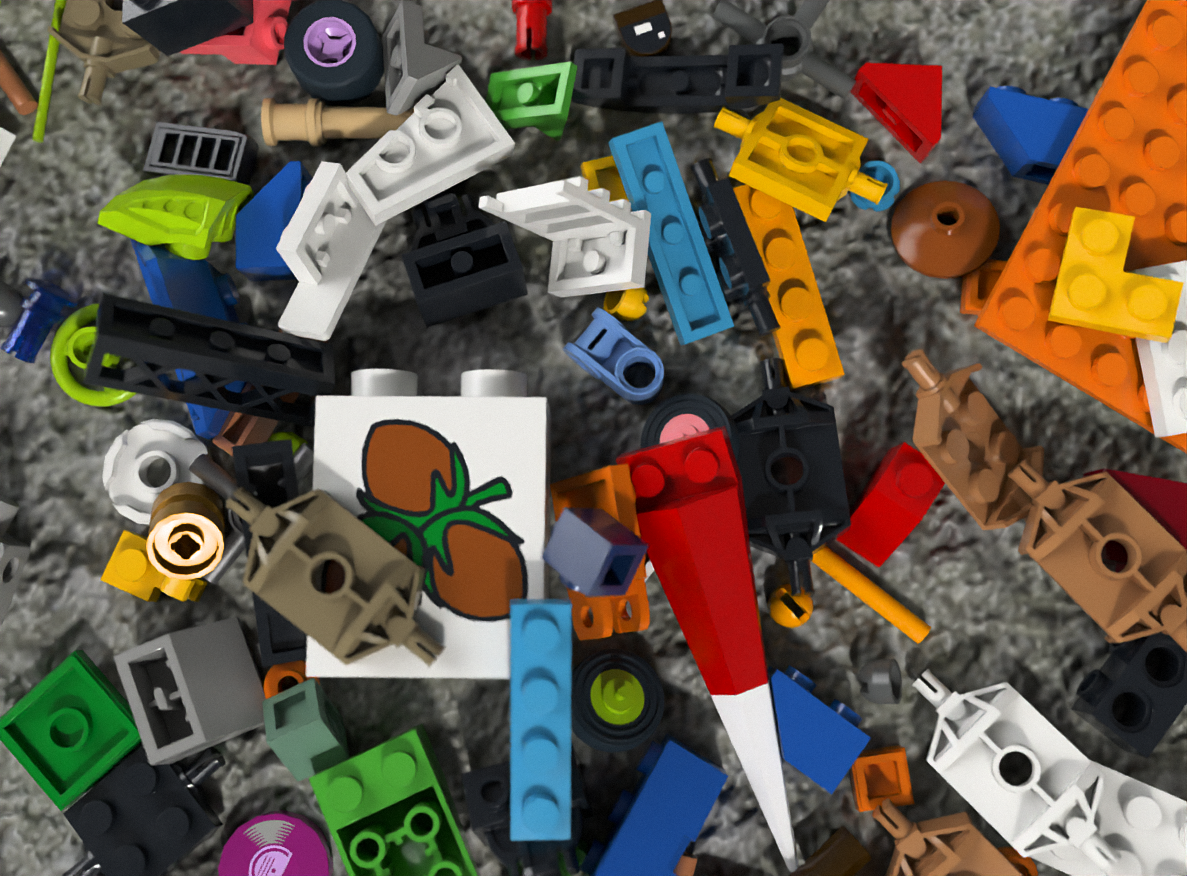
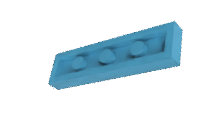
M661 121L612 138L608 144L627 198L631 202L632 212L646 210L651 213L648 256L680 346L734 327L663 122Z
M511 599V841L571 840V599Z

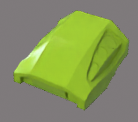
M167 175L143 180L116 195L99 212L97 224L144 245L152 246L164 243L166 249L174 255L190 260H201L209 256L212 241L227 242L233 238L236 227V214L255 197V194L249 185L224 178L203 175Z

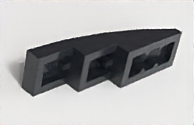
M291 439L232 446L237 489L244 487L247 492L266 507L270 506L273 508L299 497ZM242 518L246 555L248 559V554L253 533L249 530V528L252 525H250ZM252 591L262 667L307 659V634Z

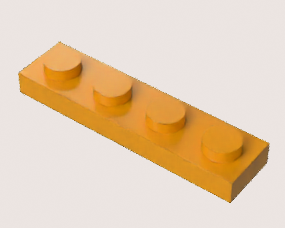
M747 184L733 188L771 280L767 286V291L770 294L769 301L781 326L779 330L772 334L779 357L783 359V370L790 392L841 378L845 373L793 206Z

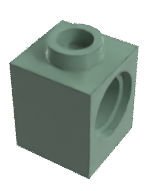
M314 677L262 701L267 744L298 782L350 758L343 717Z

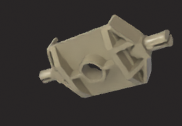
M67 0L59 32L51 26H48L47 30L63 47L84 63L85 73L77 97L90 104L101 105L107 77L115 78L116 73L155 64L158 62L161 52L122 23V11L113 10L114 0Z
M244 487L239 488L233 493L239 500L229 498L226 507L233 510L252 525L249 530L253 533L243 577V584L344 665L355 663L392 645H395L397 648L403 645L426 663L429 668L438 659L436 656L441 655L446 647L442 646L418 627L419 623L416 621L425 569L422 566L412 562L329 496L330 494L324 490L316 489L276 508L266 507L247 492ZM334 558L344 566L346 582L338 592L327 594L317 585L316 571L322 562Z

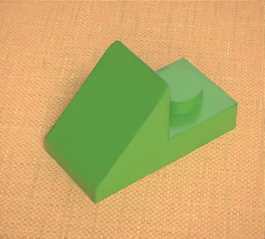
M570 61L491 73L485 102L505 129L534 126L554 140L560 141L568 118L578 66Z

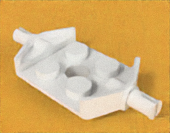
M929 669L921 677L936 690V693L920 678L912 684L937 708L935 711L939 714L926 761L1020 855L1027 857L1073 845L1076 849L1079 847L1103 873H1106L1113 866L1095 849L1098 847L1112 862L1117 864L1122 855L1117 853L1095 831L1097 827L1093 824L1105 775L1010 684L1003 682L959 695L956 691L952 693ZM1014 751L1025 754L1032 765V774L1029 780L1017 786L1006 783L999 772L1001 758L1005 754Z

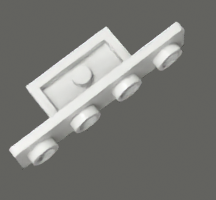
M323 161L320 163L312 181L305 188L303 198L290 223L283 230L280 242L276 247L299 281L278 322L279 328L285 334L326 341L331 337L386 223L384 221L376 226L374 225L348 186L346 173L339 163Z

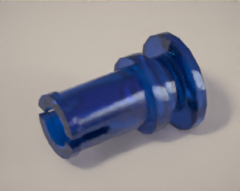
M27 277L25 283L34 290L30 297L23 296L20 305L24 308L6 341L1 345V349L8 354H12L14 351L16 352L15 358L34 364L37 359L36 356L54 324H61L65 318L64 314L61 313L64 306L76 308L79 302L63 288L51 282Z

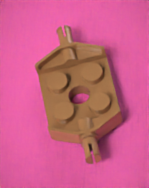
M917 349L904 358L905 361L902 362V365L920 386L915 394L918 398L912 438L916 447L983 531L1007 528L1021 519L1026 522L1030 508L1033 505L1030 501L1031 497L1007 474L1018 463L1027 459V462L1043 477L1044 448L1042 445L1023 449L1015 436L1008 430L987 402L985 396L969 378L972 372L982 369L980 363L957 368L943 374L937 371L922 349Z
M1027 459L1018 463L1007 476L1011 477L1031 497L1030 501L1033 503L1028 514L1018 552L1021 555L1028 554L1108 634L1104 638L1107 642L1121 643L1162 632L1163 634H1168L1187 652V550L1107 472L1059 484L1056 480L1048 483L1027 462ZM1109 540L1121 543L1127 551V564L1118 573L1107 569L1101 559L1102 547Z
M885 799L882 801V807L878 805L872 813V817L877 819L895 838V849L885 876H1023L973 825L971 816L966 811L921 821L916 824L915 822H910L890 799Z

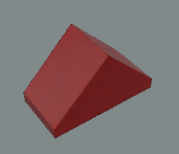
M866 62L858 70L854 78L857 82L850 93L919 163L923 162L941 140L942 65Z

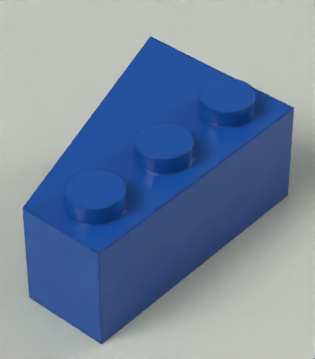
M667 733L661 744L652 740L636 766V770L642 773V776L634 790L630 793L623 789L608 813L607 819L614 824L604 841L600 842L594 838L588 846L587 855L579 865L580 871L584 872L583 876H678L673 872L690 841H696L728 778L724 768Z

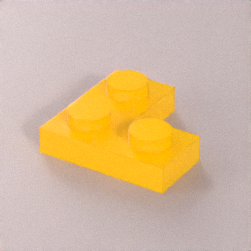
M1075 207L1048 321L1167 343L1172 337L1184 282L1123 272L1135 217Z

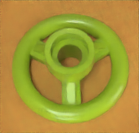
M95 303L78 309L59 326L51 344L50 364L57 383L71 398L86 405L105 407L127 401L137 393L104 387L105 391L86 388L72 376L67 362V357H69L76 366L84 370L86 368L95 338L96 327H81L93 320H97L99 303ZM106 354L102 366L117 368L120 356Z

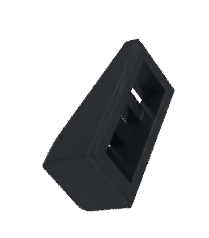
M156 122L143 171L146 174L158 177L167 175H203L250 185L259 146L251 135ZM168 138L176 140L170 163H163L162 160ZM187 142L194 144L188 166L181 165ZM205 147H211L212 150L207 168H201L200 165ZM223 150L230 151L225 171L218 170Z

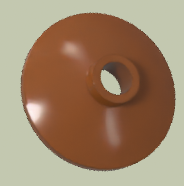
M935 181L915 188L897 205L891 222V240L901 260L916 272L939 279L962 277L979 269L994 253L1000 235L999 217L990 200L977 189L955 181ZM938 217H950L957 222L953 225H943L939 222Z

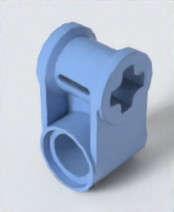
M597 307L591 314L594 319L575 343L568 342L563 351L588 374L596 379H600L626 401L636 405L651 403L659 396L663 389L664 367L660 357L634 337L615 317ZM634 366H646L652 370L655 378L647 387L634 388L624 379L627 371Z

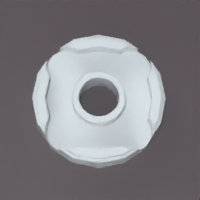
M150 419L140 422V425L135 426L131 430L127 429L116 437L105 456L102 474L105 490L109 491L110 498L114 502L112 504L117 511L138 524H150L151 511L155 499L163 490L173 484L193 482L210 488L189 471L193 461L203 453L213 460L210 448L199 435H196L195 431L175 421ZM165 458L170 465L171 474L164 485L155 488L148 482L147 469L154 460Z

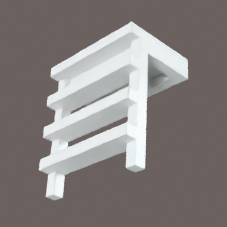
M581 176L497 193L496 199L488 195L480 197V209L553 241L548 293L563 298L644 287L651 223L650 212L646 210L630 212L631 202L625 199L609 202L610 191L604 188L587 191L588 180Z

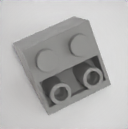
M239 617L168 633L113 656L150 765L172 764L265 724L262 701L266 700L264 684Z

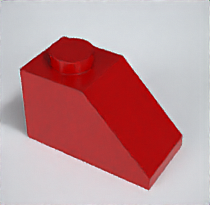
M903 442L889 449L849 510L850 530L837 538L836 541L876 568H880L920 523L945 485V482L924 455L907 443Z

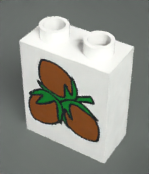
M362 369L351 372L350 396H316L313 491L321 489L329 493L333 500L412 562L425 569L416 621L419 623L418 627L446 648L441 655L436 656L438 659L430 668L403 645L399 648L392 645L355 663L344 665L307 635L306 677L510 678L511 599H549V564L541 557L550 540L551 411L546 397H527V375L525 373L493 369L466 371L461 374V397L417 396L418 375L413 372L395 369ZM332 558L320 564L316 571L318 587L327 594H333L344 586L346 571L340 561Z

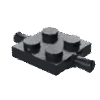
M712 158L698 161L691 166V170L694 172L703 195L701 197L703 204L699 207L700 222L698 224L708 253L713 252L719 267L716 275L725 301L732 300L737 314L748 309L750 310L759 332V337L771 334L781 328L769 301L770 294L767 291V286L771 280L729 178L719 179Z
M142 745L63 813L83 841L87 855L68 871L64 872L62 876H96L100 871L107 876H165L223 825L222 821L207 803L205 792L201 785L221 766L223 767L226 764L223 756L217 757L221 753L216 748L209 747L206 752L188 767L179 761L172 764L150 765L144 746Z

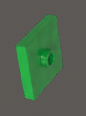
M76 650L0 717V740L60 811L71 807L142 742L130 704L83 650Z

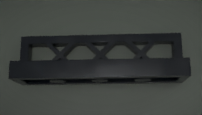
M103 293L97 311L95 338L84 371L83 383L314 427L316 396H330L335 386L333 344ZM111 354L133 359L138 366L122 370L102 366L105 355ZM179 368L194 371L198 377L183 382L172 380L165 373ZM238 380L252 383L255 389L238 393L228 391L224 385ZM292 392L311 395L306 406L283 402L280 397Z

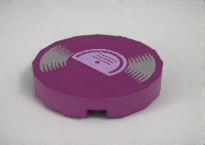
M278 810L260 814L236 829L224 845L218 865L219 876H332L334 868L332 856L330 857V851L326 844L327 839L321 828L304 815L286 810Z

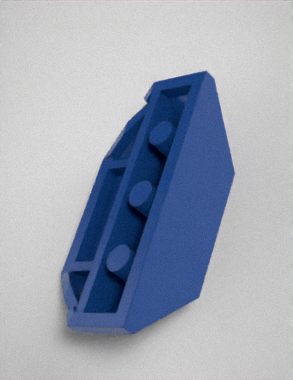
M129 238L152 304L240 323L234 305L240 303V297L235 283L228 273L222 274L204 259L190 260L174 255L166 249L164 243L149 246ZM175 369L179 381L186 382L198 377L194 371ZM237 380L224 386L228 391L241 393L247 382ZM186 403L196 435L213 440L219 434L230 411Z

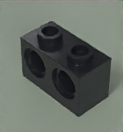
M1162 632L1121 643H1110L1109 651L1112 652L1100 669L1091 671L1081 681L1076 691L1079 698L1071 707L1072 711L1122 750L1146 758L1150 756L1187 705V652L1168 634H1163ZM1154 649L1159 657V668L1154 675L1150 676L1146 670L1145 660L1148 653ZM1122 693L1127 700V711L1117 721L1112 712V704L1115 698Z

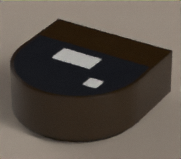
M654 0L613 14V25L622 48H626L630 57L663 56L668 50L671 42L672 25L663 0Z

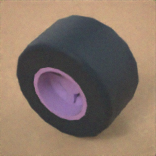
M319 0L302 8L290 21L284 36V55L300 86L312 98H319L320 101H324L325 104L330 106H346L367 98L378 87L384 73L383 45L370 17L358 6L343 0Z

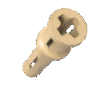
M264 98L261 108L262 133L267 146H276L278 141H309L311 146H321L327 142V138L381 139L389 130H397L414 113V107L396 116L387 113L386 107H327L325 102L320 101L319 98H309L307 104L277 103L274 98Z

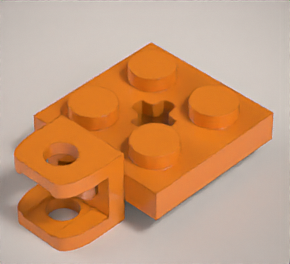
M628 464L607 466L550 484L556 521L560 518L565 507L603 509L640 537L635 508L636 493L631 483ZM645 555L625 595L587 597L585 594L574 591L566 586L569 599H571V615L574 629L580 640L610 637L613 628L616 633L648 629L650 610L644 579L647 578L644 561ZM627 601L630 603L632 609L631 618L627 612ZM590 608L593 612L594 617L593 624L591 623L589 617Z

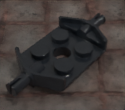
M773 358L775 379L772 378L770 359H765L760 362L764 384L762 396L732 415L740 438V448L736 462L742 478L750 547L784 559V562L788 564L791 596H801L799 574H802L804 594L811 595L815 593L810 566L813 555L849 531L851 527L834 407L829 404L790 392L789 387L785 386L783 359ZM789 457L797 460L803 468L801 479L791 485L777 482L772 477L771 467L780 458Z

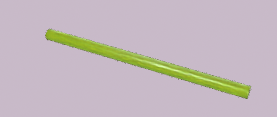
M55 0L51 27H54L58 32L67 0ZM51 34L49 35L32 140L38 143H43L60 44Z

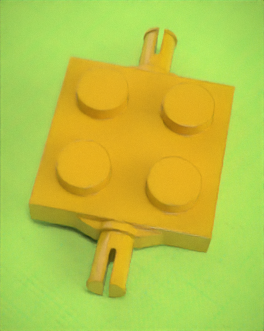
M783 98L768 103L765 110L756 115L752 120L727 109L725 106L722 107L716 118L715 129L718 128L742 140L740 152L735 158L729 173L730 177L824 222L829 218L836 202L844 197L848 191L878 205L888 186V183H883L859 171L861 167L860 156L869 140L868 138Z

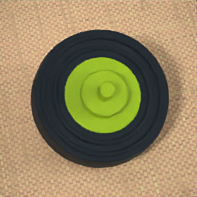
M606 649L587 656L571 672V729L582 742L603 752H624L639 746L654 733L664 711V692L657 674L645 660L629 651Z

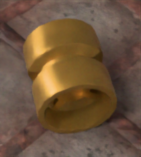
M183 482L166 488L155 499L151 511L146 548L150 562L159 572L170 578L189 580L200 578L209 573L220 562L224 550L225 513L223 503L215 491L203 484Z

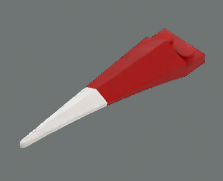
M726 426L621 454L616 458L617 465L628 464L631 483L636 493L635 508L640 538L649 544L646 552L787 868L793 873L798 867V856L766 664L742 478Z

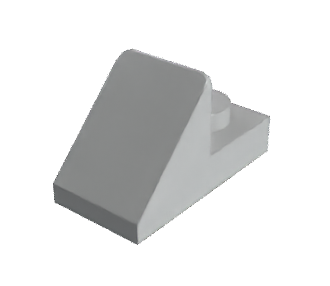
M406 0L401 1L382 36L387 113L397 116L413 108L426 94L429 96L433 95L446 82V75L457 64L460 65L462 57L458 54L428 45L429 33L424 30L422 6Z

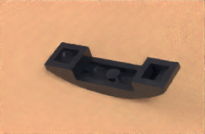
M783 44L729 45L728 55L630 57L626 48L576 49L574 64L578 67L571 101L576 104L602 109L656 114L720 112L723 106L729 110H739L780 100L784 46Z

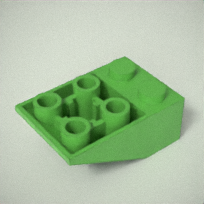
M423 724L352 755L350 758L324 769L309 778L349 876H480L446 778Z

